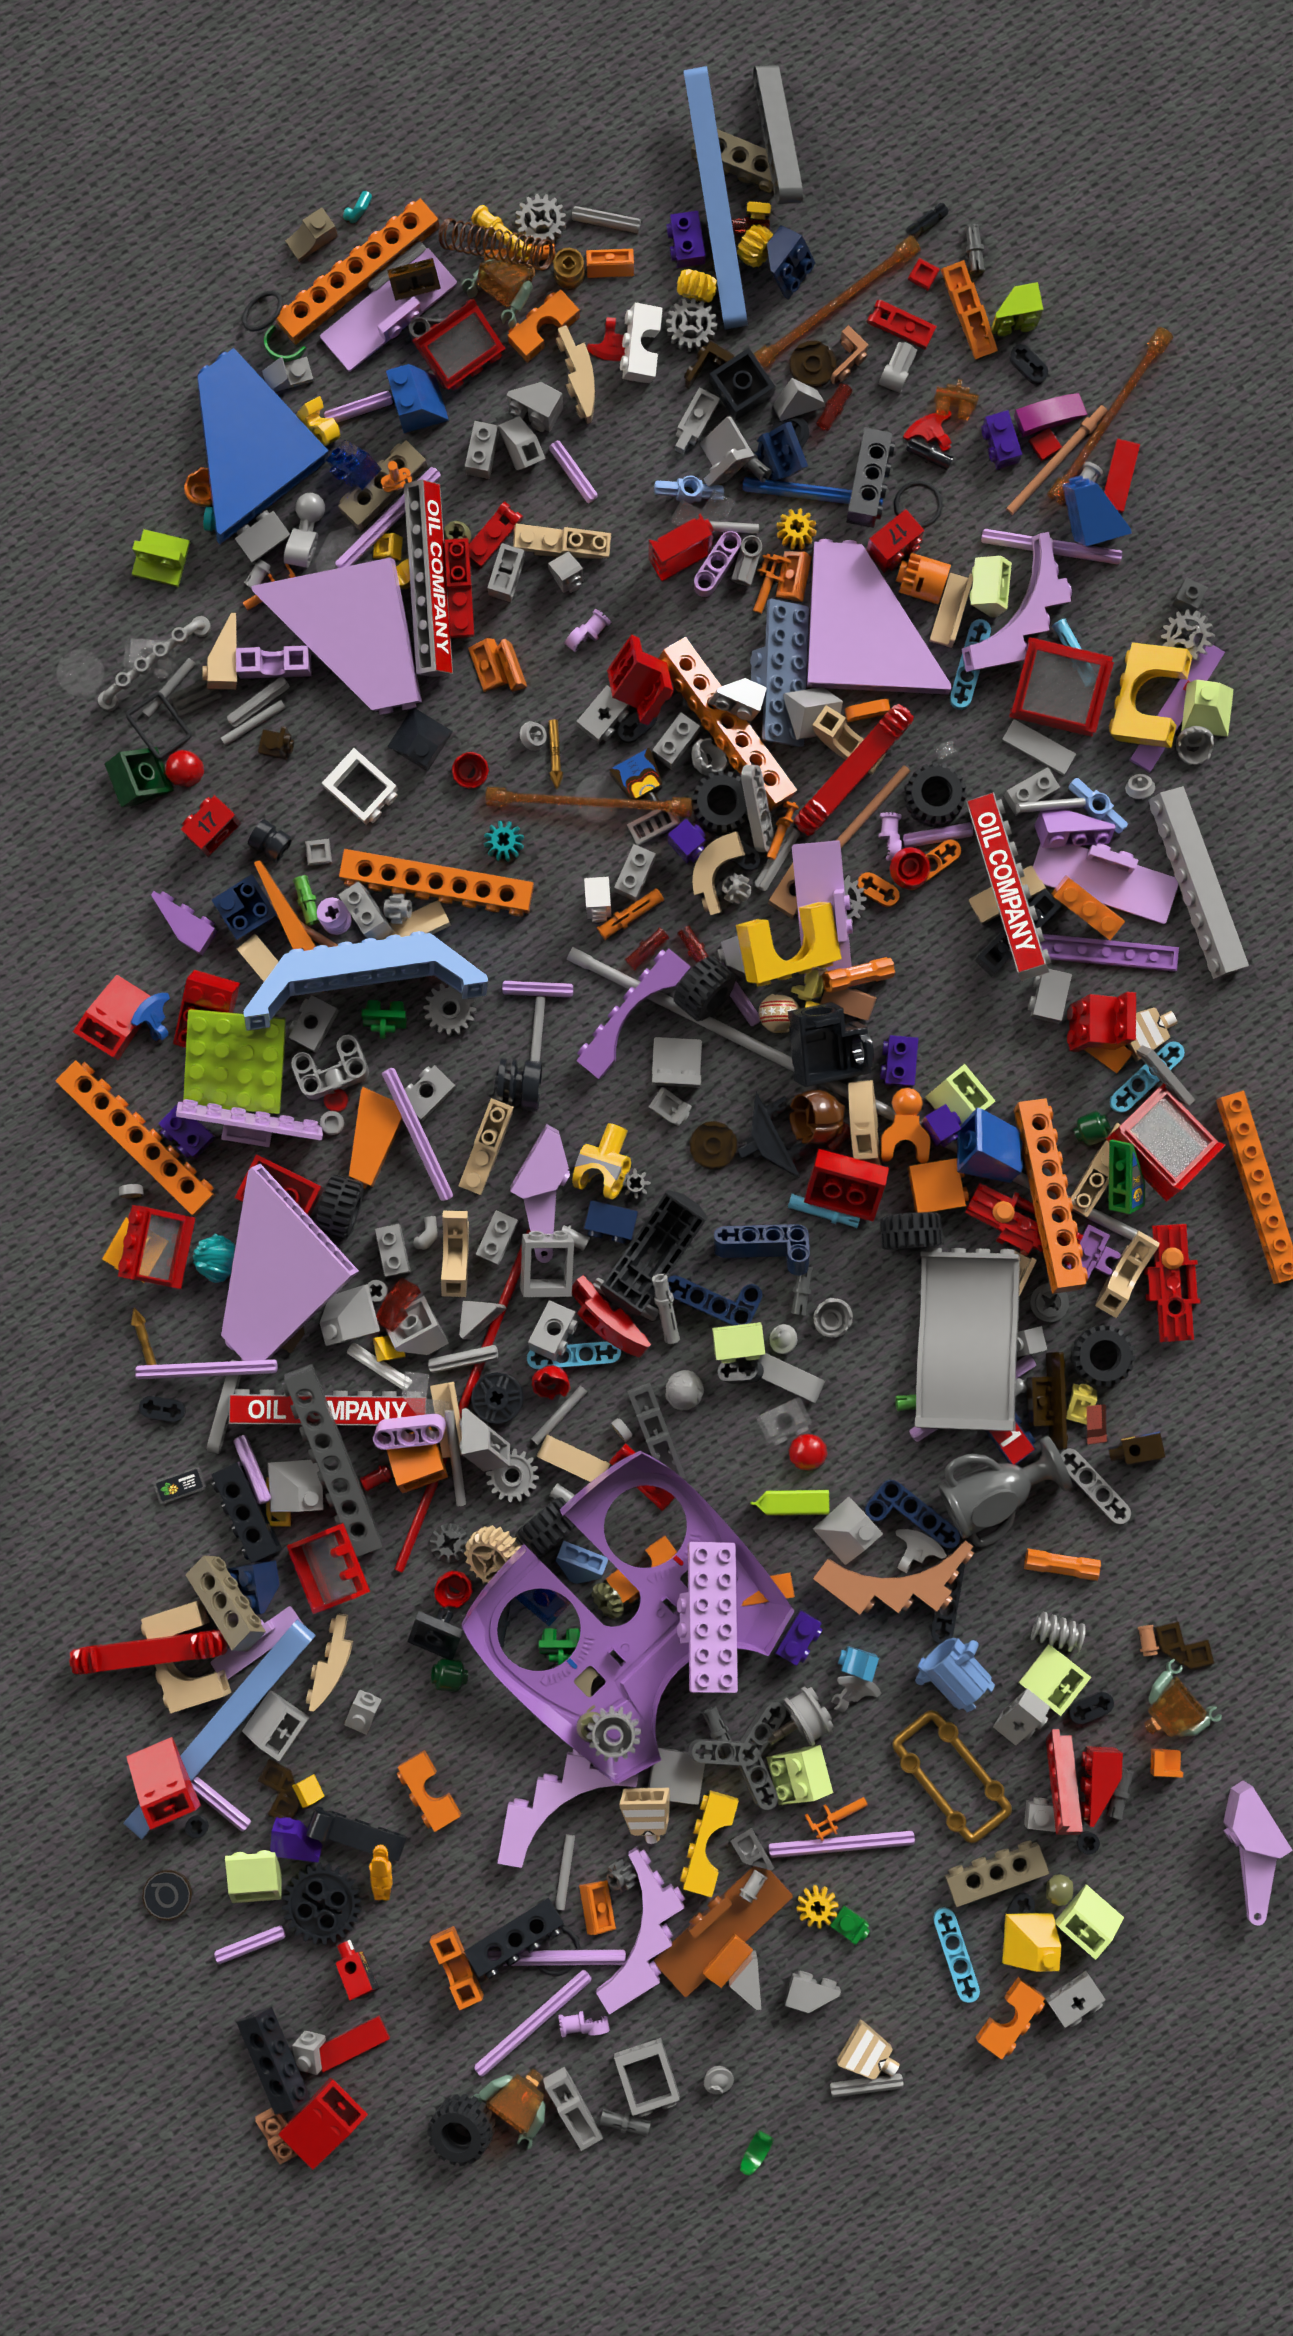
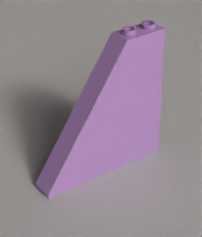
M820 539L819 542H814L807 687L949 694L951 683L864 546L857 544L853 540L833 543V540Z
M386 558L251 586L252 591L371 710L379 711V715L392 713L395 707L402 706V710L416 708V703L422 702L394 559Z
M261 1164L253 1166L248 1170L221 1333L226 1345L231 1350L236 1351L242 1361L269 1360L359 1272Z

